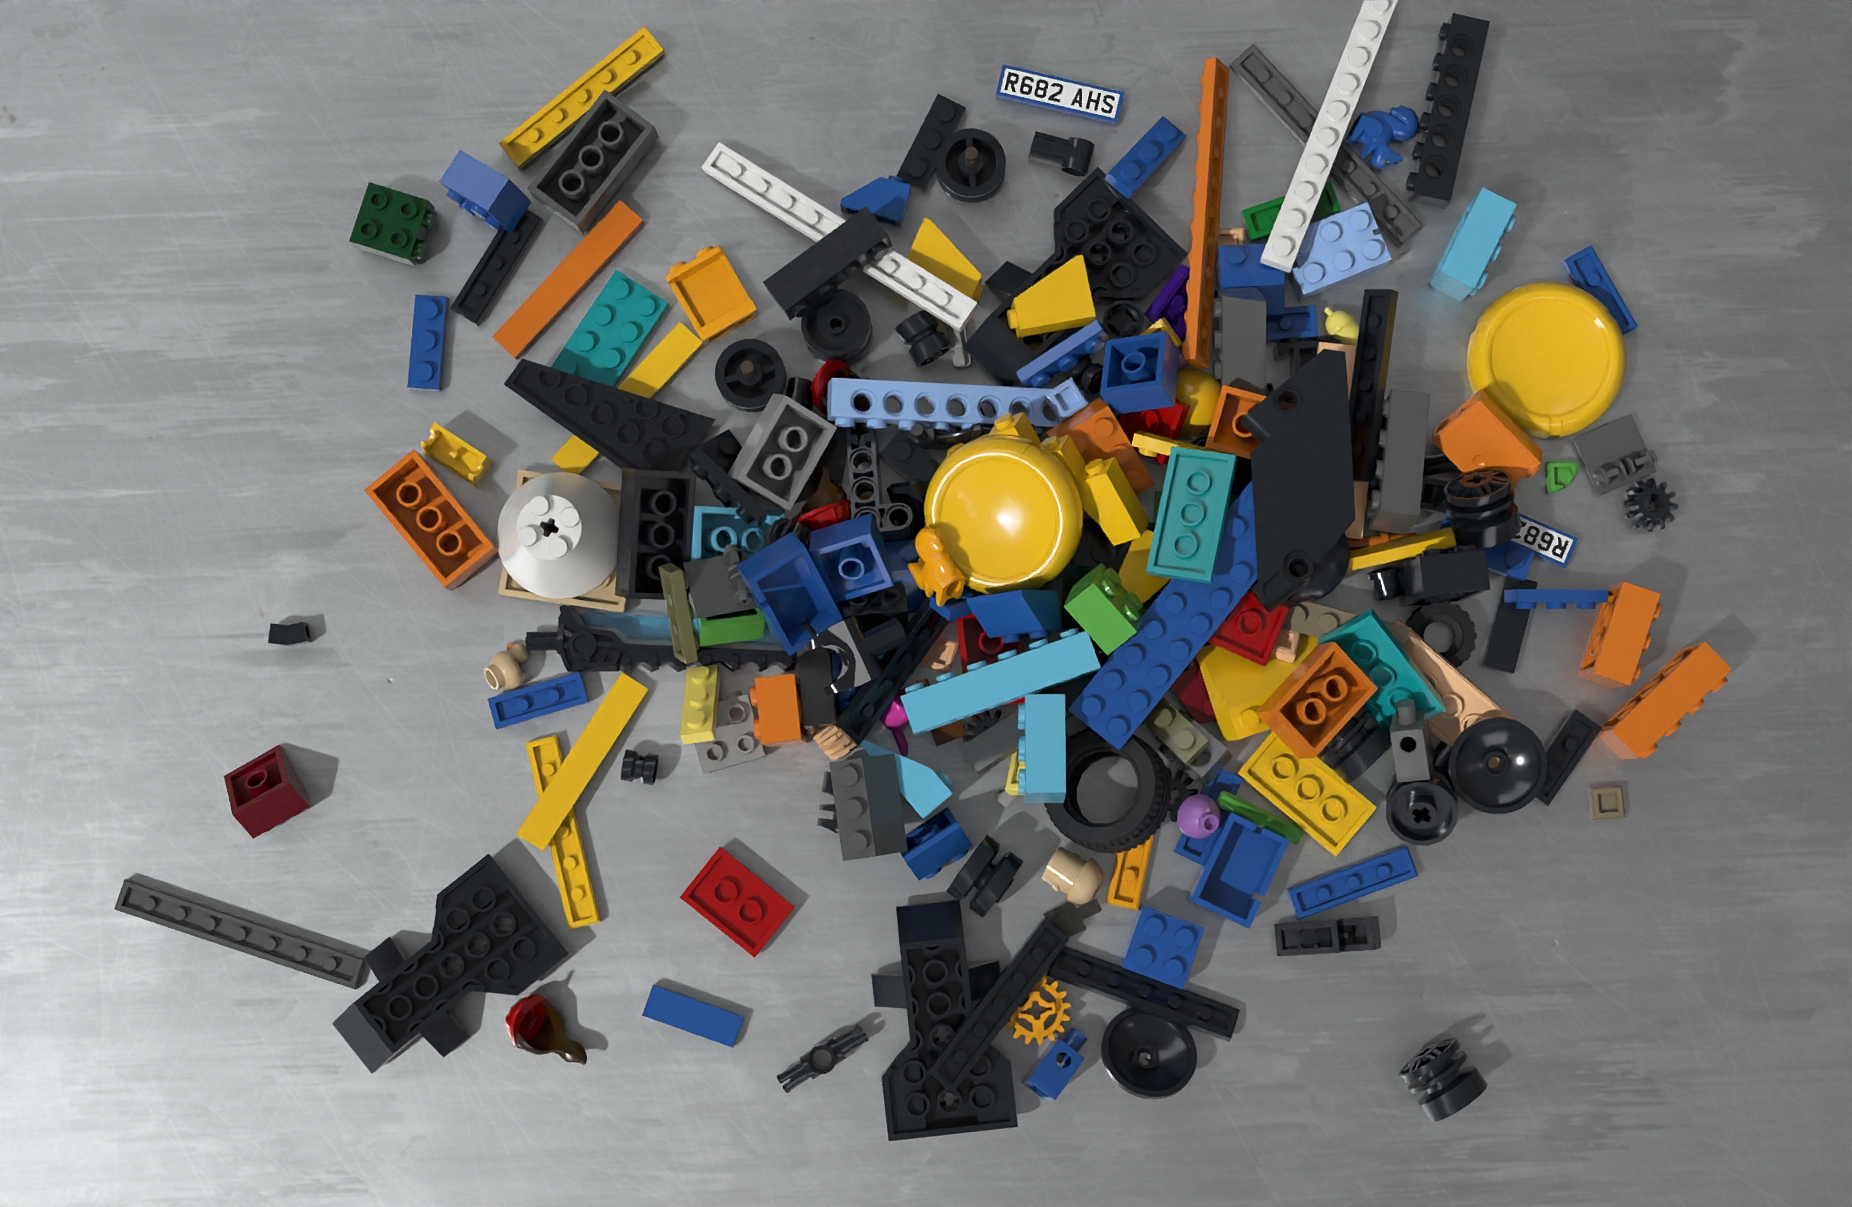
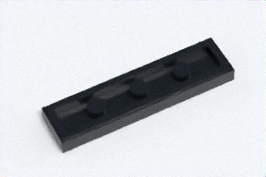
M526 210L512 233L500 227L450 309L479 326L544 220L531 211Z

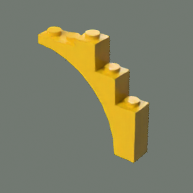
M1024 412L1013 416L1011 413L1000 416L994 421L995 425L990 433L979 437L1011 435L1033 441L1032 445L1038 449L1046 448L1070 472L1078 488L1082 508L1100 525L1113 546L1142 537L1150 520L1115 457L1104 461L1096 459L1086 465L1069 434L1060 438L1051 436L1041 442ZM959 443L951 447L947 451L946 458L964 444Z

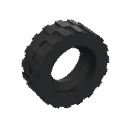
M1448 601L1431 602L1416 609L1411 613V617L1407 618L1405 624L1422 639H1424L1425 629L1432 622L1442 621L1452 627L1455 634L1454 644L1449 650L1440 654L1456 668L1463 665L1462 663L1467 661L1471 657V652L1475 650L1477 632L1474 629V621H1471L1468 612L1463 611L1457 604L1453 605Z

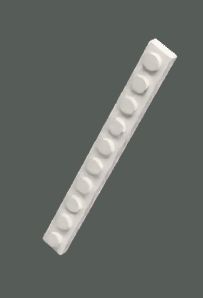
M1364 0L1261 256L1260 263L1288 273L1291 272L1398 0Z
M720 142L701 167L708 175L816 242L845 222L844 219ZM890 248L883 258L878 261L872 260L863 267V272L959 332L963 330L978 308L976 301Z

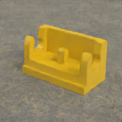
M434 422L429 429L431 436L427 441L421 442L420 447L424 449L423 453L476 487L493 461Z

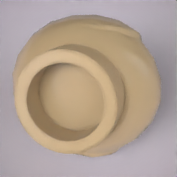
M508 643L507 652H496L492 656L490 665L483 670L485 679L494 690L502 687L515 689L525 681L526 673L521 671L519 665L525 664L530 657V652L526 651V646L519 643L514 645Z

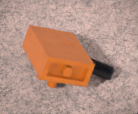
M1480 389L1433 428L1431 441L1444 454L1425 457L1423 476L1456 470L1466 473L1478 469H1501L1511 475L1513 481L1512 489L1514 490L1518 481L1523 477H1532L1541 468L1543 451Z

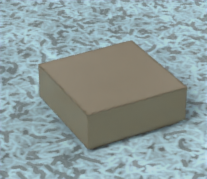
M1622 785L1587 788L1590 820L1625 818Z

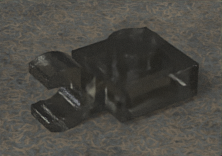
M1097 898L1077 908L1074 903L1065 902L1043 913V915L1066 936L1071 937L1086 929L1082 920L1101 912L1102 909Z

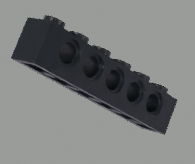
M1453 13L1447 23L1442 22L1438 35V41L1443 42L1441 52L1435 53L1431 68L1432 71H1436L1434 82H1429L1425 94V100L1430 101L1428 111L1422 112L1418 130L1423 131L1421 142L1415 143L1412 153V160L1416 161L1414 172H1409L1405 185V190L1410 191L1408 197L1410 202L1445 209L1451 202L1490 21ZM1452 46L1462 47L1466 55L1457 56L1453 52ZM1451 75L1456 77L1459 86L1449 85L1446 82L1445 76ZM1439 106H1448L1452 110V116L1442 115L1439 111ZM1432 136H1442L1446 141V146H1437L1433 142ZM1425 166H1436L1439 170V176H1430Z

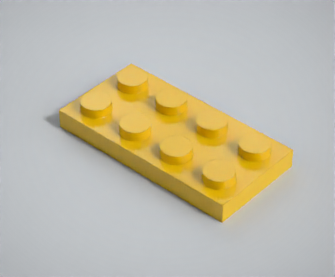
M1273 731L1269 733L1236 772V774L1244 778L1243 780L1335 857L1377 808L1350 784H1346L1317 756L1315 758L1298 759Z

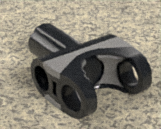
M854 615L821 631L806 641L803 646L806 652L815 648L831 649L840 657L842 664L840 674L832 681V684L824 687V691L828 696L860 686L883 675L884 673L876 657L906 644L907 640L901 623L895 617L864 631L857 615Z

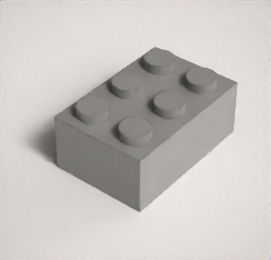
M773 394L730 468L728 475L736 483L774 506L790 511L837 427L788 396Z

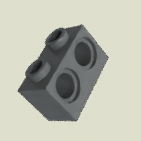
M1180 709L1178 712L1210 742V745L1201 753L1211 754L1210 761L1206 765H1197L1196 758L1190 765L1186 766L1155 736L1161 746L1158 751L1170 762L1177 759L1184 765L1182 771L1194 782L1201 779L1208 785L1233 756L1226 746Z

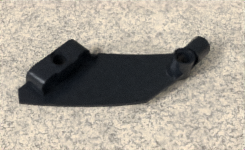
M1324 348L1249 411L1241 420L1242 425L1260 443L1250 453L1258 583L1252 587L1251 591L1257 601L1269 613L1275 610L1299 588L1310 582L1315 569L1355 521L1346 354L1342 351ZM1284 398H1289L1295 401L1296 406L1291 410H1285L1278 403ZM1299 563L1306 567L1307 574L1303 577H1295L1290 573L1289 568L1293 564Z

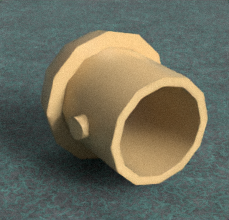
M1059 847L1049 861L1043 873L1042 881L1051 885L1053 890H1060L1067 894V902L1086 904L1099 891L1103 882V871L1092 857L1085 861L1080 858L1078 853H1071Z

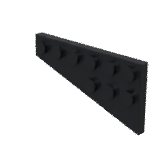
M523 358L504 383L506 387L621 469L624 467L680 470L688 459L689 454L696 448L716 420Z

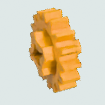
M1046 975L1041 976L1040 981L1035 984L1028 997L1020 1004L1010 1020L1005 1024L1006 1029L1016 1028L1013 1034L1015 1039L1021 1034L1025 1035V1044H1029L1032 1037L1036 1038L1039 1045H1042L1044 1036H1048L1051 1041H1054V1030L1062 1033L1065 1031L1060 1024L1061 1020H1070V1016L1063 1013V1010L1070 1008L1071 1004L1061 1000L1067 994L1066 991L1061 990L1057 992L1055 990L1058 986L1056 980L1050 985L1046 984ZM1039 988L1050 992L1055 1000L1046 1001L1040 996ZM1033 1001H1038L1040 1006H1045V1009L1039 1012V1017L1034 1018L1031 1012L1024 1011L1032 1007ZM1057 1013L1053 1023L1044 1029V1021L1050 1014ZM1016 1018L1027 1019L1032 1024V1030L1022 1027Z

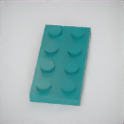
M615 270L551 368L616 387L670 306L669 303L623 273Z
M1171 447L1146 569L1148 575L1213 584L1237 464L1236 455Z
M1373 609L1318 638L1317 645L1335 642L1378 688L1364 705L1375 719L1382 723L1389 731L1393 714L1396 713L1395 703L1399 700H1414L1416 711H1426L1428 720L1446 711L1445 701Z

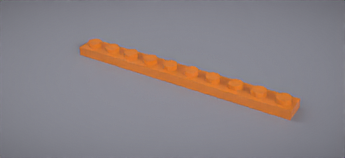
M1217 57L1205 59L1204 71L1201 74L1203 92L1202 100L1199 103L1201 121L1200 130L1197 132L1199 150L1198 159L1195 162V173L1197 176L1196 189L1193 191L1195 207L1194 219L1190 225L1192 249L1188 254L1190 278L1186 284L1188 307L1184 314L1186 336L1182 344L1184 360L1197 369L1209 368L1213 299L1215 293L1230 71Z

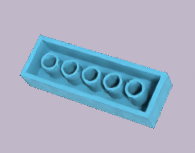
M1074 628L1061 633L1058 636L1059 641L1049 644L1046 638L1029 644V651L1018 655L1016 649L998 655V662L987 665L985 660L967 666L968 673L956 676L955 672L952 671L936 677L937 683L925 687L924 683L921 682L905 688L906 694L900 697L914 736L1025 697V694H1035L1097 672L1101 667L1089 634L1086 631L1080 633L1078 628Z

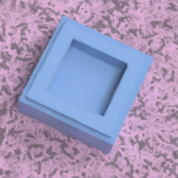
M1072 377L1043 395L1060 422L1088 405Z

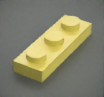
M718 664L687 669L680 730L683 745L715 740L721 678Z

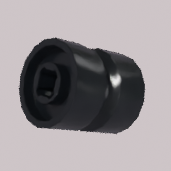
M1127 300L1116 301L1105 311L1101 325L1111 338L1110 340L1138 336L1143 329L1144 314L1134 302Z
M926 310L913 314L895 328L903 344L911 346L909 354L918 368L935 361L952 348L945 333L936 330L939 323L935 316Z

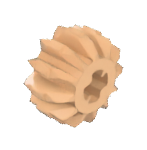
M835 709V712H836V720H837V719L839 718V716H838V713H837V711H836V709ZM835 726L808 728L813 739L831 760L836 761L846 757L858 746L851 742Z

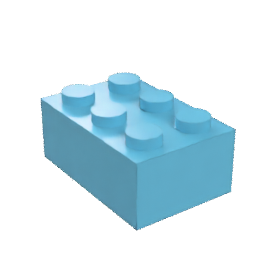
M1482 187L1469 202L1428 285L1461 302L1469 294L1473 296L1477 289L1482 287L1489 272L1484 269L1488 268L1491 261L1496 259L1503 246L1498 241L1502 240L1505 233H1509L1517 216L1512 214L1517 204Z
M1025 694V703L1018 704V730H1024V736H1019L1018 762L1025 763V769H1019L1018 794H1025V803H1064L1066 795L1065 694Z

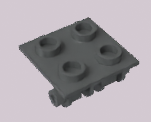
M1632 414L1573 438L1598 496L1657 472L1653 464L1657 462V456L1653 450L1647 451Z
M736 544L727 545L724 548L723 556L683 563L697 618L758 608L751 592L736 568V565L748 559L746 552H742L740 548H737Z

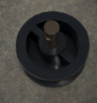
M966 128L952 133L941 144L936 159V173L942 190L950 198L965 204L981 203L994 196L1003 183L1006 167L1005 153L999 141L990 133L981 129Z
M743 339L732 343L721 353L715 367V380L722 397L730 406L742 412H762L773 394L783 395L786 387V370L780 355L771 345L761 340Z

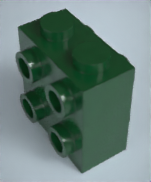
M369 182L349 242L357 249L416 267L418 259H422L426 251L427 242L424 240L428 229L432 230L436 221L437 213L434 211L435 207L429 200Z

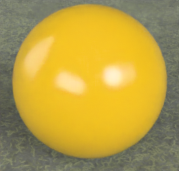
M1185 368L1178 371L1175 398L1190 405L1179 438L1195 439L1212 424L1222 387L1206 371L1196 368Z

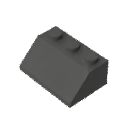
M1257 287L1218 288V298L1213 299L1214 318L1218 317V329L1213 330V347L1218 349V360L1213 361V377L1218 379L1221 387L1226 385L1266 396V300Z
M894 754L829 762L843 861L908 851Z

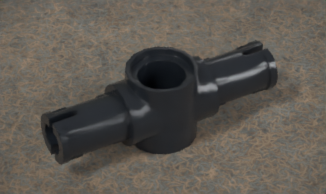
M855 1024L854 1027L835 1039L831 1037L824 1042L814 1045L809 1052L800 1057V1062L783 1073L776 1075L780 1084L791 1079L782 1086L785 1092L789 1093L809 1078L814 1080L821 1074L829 1073L835 1065L846 1059V1054L863 1043L868 1042L869 1039L865 1032L856 1038L854 1037L863 1030L860 1024ZM818 1050L828 1051L831 1054L832 1062L827 1066H819L814 1060L815 1052Z

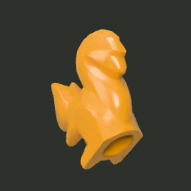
M932 528L921 529L915 539V547L921 558L918 559V563H908L907 567L919 588L925 590L927 597L930 598L934 591L936 592V603L939 607H942L948 599L952 597L959 599L961 597L966 578L958 567L953 564L944 549L940 535Z

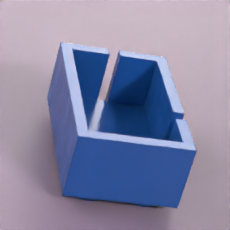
M792 532L736 565L774 638L789 656L804 647L803 644L812 638V635L801 625L802 622L806 621L818 634L826 628L843 621L805 545Z
M1228 812L1186 900L1249 929L1261 904L1260 901L1252 899L1254 893L1265 896L1290 840L1265 828H1258L1255 833L1253 831H1255L1257 824L1232 812Z

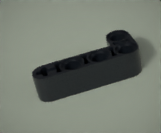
M854 422L853 427L846 428L852 519L872 513L884 543L908 540L916 531L912 510L904 503L883 504L879 445L875 429L868 428L867 423ZM863 434L865 447H861L859 443ZM861 463H871V466L868 469H857V467ZM864 492L874 493L869 499H859L860 495ZM898 518L908 519L902 526L893 525V522Z

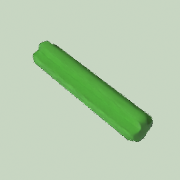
M1220 792L1216 800L1219 808L1251 821L1260 828H1265L1289 839L1290 843L1298 844L1303 836L1302 828L1229 792Z

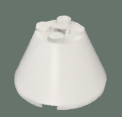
M556 472L535 477L520 486L510 496L501 511L496 534L497 548L501 561L509 575L519 585L536 595L551 599H569L582 595L600 586L617 566L619 510L611 496L601 486L584 476L567 472ZM555 528H559L557 534L552 533Z

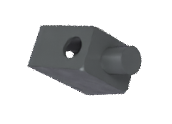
M1412 699L1399 700L1395 703L1396 713L1393 714L1390 727L1397 783L1429 780L1431 778L1434 749L1426 711H1416L1415 702Z

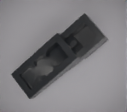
M1378 916L1274 924L1277 956L1329 954L1381 948Z

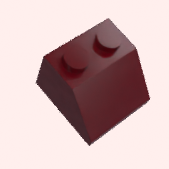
M280 745L275 746L224 776L232 815L253 839L309 807L304 786Z

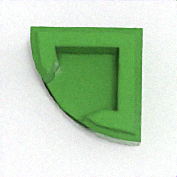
M1547 461L1545 463L1546 494H1552L1567 487L1578 472L1579 461Z

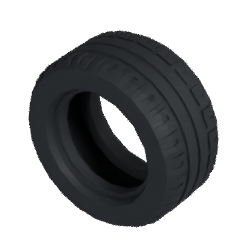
M1091 728L1083 729L1082 732H1077L1075 736H1070V739H1066V795L1064 803H1044L1045 808H1047L1046 812L1050 816L1051 822L1054 823L1053 825L1071 841L1099 853H1122L1144 844V841H1148L1151 838L1150 836L1154 835L1156 830L1161 827L1160 824L1164 822V817L1168 814L1167 809L1170 807L1171 780L1169 779V772L1166 771L1167 767L1163 759L1148 743L1134 734L1131 735L1120 750H1117ZM1120 757L1128 760L1132 764L1137 776L1138 792L1132 807L1122 817L1110 823L1090 822L1083 816L1077 803V787L1082 774L1091 764L1103 758Z

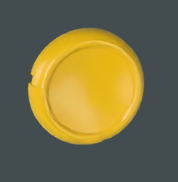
M1535 282L1516 287L1498 297L1484 310L1476 322L1475 331L1469 337L1466 352V370L1473 394L1482 389L1531 438L1565 437L1592 425L1613 404L1624 381L1627 364L1626 346L1616 319L1613 318L1608 308L1600 300L1573 285L1560 282Z
M991 435L977 438L959 447L936 470L925 497V528H932L940 535L944 549L953 564L965 576V585L985 594L992 595L1041 588L1048 581L1055 579L1070 563L1082 534V502L1070 472L1049 450L1044 447L1038 449L1032 445L1033 441L1022 437Z

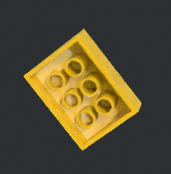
M1301 633L1293 663L1269 657L1266 667H1262L1213 644L1200 649L1196 657L1224 742L1240 740L1270 729L1255 712L1317 646L1318 637Z

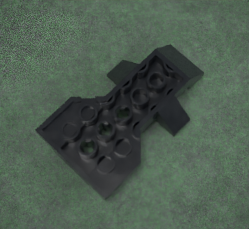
M1099 167L1054 208L1053 254L1034 273L1006 261L985 281V285L1003 303L987 317L963 346V349L1001 386L1013 387L1020 380L1016 371L1046 353L1052 346L1055 347L1084 328L1080 326L1017 338L1015 328L1010 329L1007 317V310L1011 309L1015 297L1075 256L1083 255L1093 305L1099 300H1143L1188 255L1131 198L1127 199L1105 180L1106 174ZM1121 231L1125 233L1124 240L1114 238L1115 233L1118 234ZM1091 252L1094 254L1101 252L1104 255L1102 262L1100 260H1093Z
M490 854L483 857L437 894L434 927L429 943L408 959L394 940L388 937L364 956L379 983L352 1003L332 1024L371 1074L391 1060L420 1034L444 1058L470 1037L451 1012H449L474 991L519 996L569 955L548 925ZM499 917L504 919L511 918L513 923L510 926L512 929L508 933L504 930L497 931L496 926L499 925L497 922ZM476 937L479 940L485 938L487 944L484 945L486 950L483 953L480 951L472 952L470 947L474 945L471 942L473 938ZM448 958L460 960L461 965L458 966L460 971L457 974L455 972H446L445 967L448 966L446 963Z
M959 900L896 906L902 970L871 974L875 1007L907 1009L910 1035L909 1041L881 1075L888 1141L1018 1127L1011 1061L991 1044L953 1093V1096L957 1095L959 1099H955L952 1106H946V1101L941 1102L940 1100L945 1097L948 1091L925 1073L971 1013V1001L981 999L1000 975L999 960L967 963ZM939 1028H946V1032L950 1031L952 1034L946 1037L945 1042H939V1037L934 1038L933 1034L938 1033Z

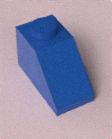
M890 175L888 179L879 177L842 198L840 203L841 212L855 215L861 209L867 207L878 222L902 228L911 196V185L906 184L907 181L898 176Z

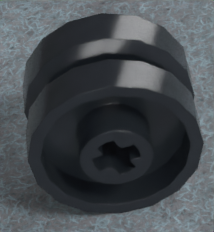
M837 289L834 294L826 299L820 298L812 304L811 310L801 317V330L810 354L819 363L825 364L829 360L837 359L851 366L858 363L868 353L873 342V327L866 304L856 294L844 289Z
M1433 764L1429 780L1397 783L1396 773L1392 776L1387 786L1386 820L1391 831L1399 839L1412 845L1429 846L1443 841L1454 830L1458 822V794L1450 781L1449 774L1443 768Z
M988 835L984 837L946 890V892L960 901L965 899L973 887H975L977 892L971 899L969 908L982 918L995 902L998 903L1013 883V877L1024 862L1012 852H1008L994 865L992 861L1000 851V844Z

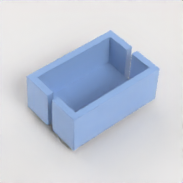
M1368 202L1309 225L1295 260L1297 267L1293 268L1288 275L1298 302L1384 269L1392 259L1382 235H1374L1378 226Z

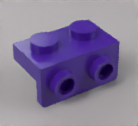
M1180 264L1144 315L1153 324L1165 317L1183 343L1186 336L1184 314L1188 307L1186 284L1190 278V268ZM1215 289L1214 298H1217L1218 291Z

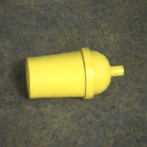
M1328 306L1324 310L1329 316L1325 322L1327 335L1332 336L1334 340H1341V344L1357 346L1359 325L1354 320V316L1343 310L1333 312Z

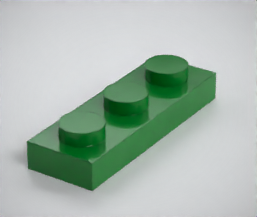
M1331 181L1326 182L1311 222L1340 213L1341 211ZM1286 196L1241 211L1240 214L1250 242L1270 236Z

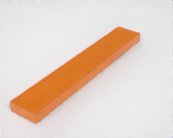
M619 200L492 336L493 339L517 360L644 224V221L625 203Z

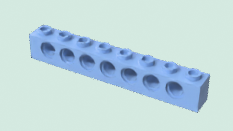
M831 378L828 382L827 421H835V426L853 427L854 422L867 423L868 428L874 429L886 428V424H899V429L911 430L915 424H920L922 426H930L936 432L949 431V427H961L962 431L978 423H982L985 428H993L995 425L994 421L1000 416L1011 413L1013 416L1011 411L1012 405H1019L1024 409L1029 422L1035 426L1037 436H1042L1043 431L1047 432L1061 423L1057 417L1054 421H1049L1043 415V407L1049 406L1043 395L1052 389ZM854 398H865L869 404L868 411L861 412L857 410L853 403ZM893 398L897 400L900 404V412L891 413L888 411L885 405L886 399ZM919 400L929 402L932 408L931 414L924 415L920 413L917 408V402ZM950 402H958L962 406V416L951 414L949 411ZM981 403H987L992 406L994 410L993 418H987L982 415L980 411Z

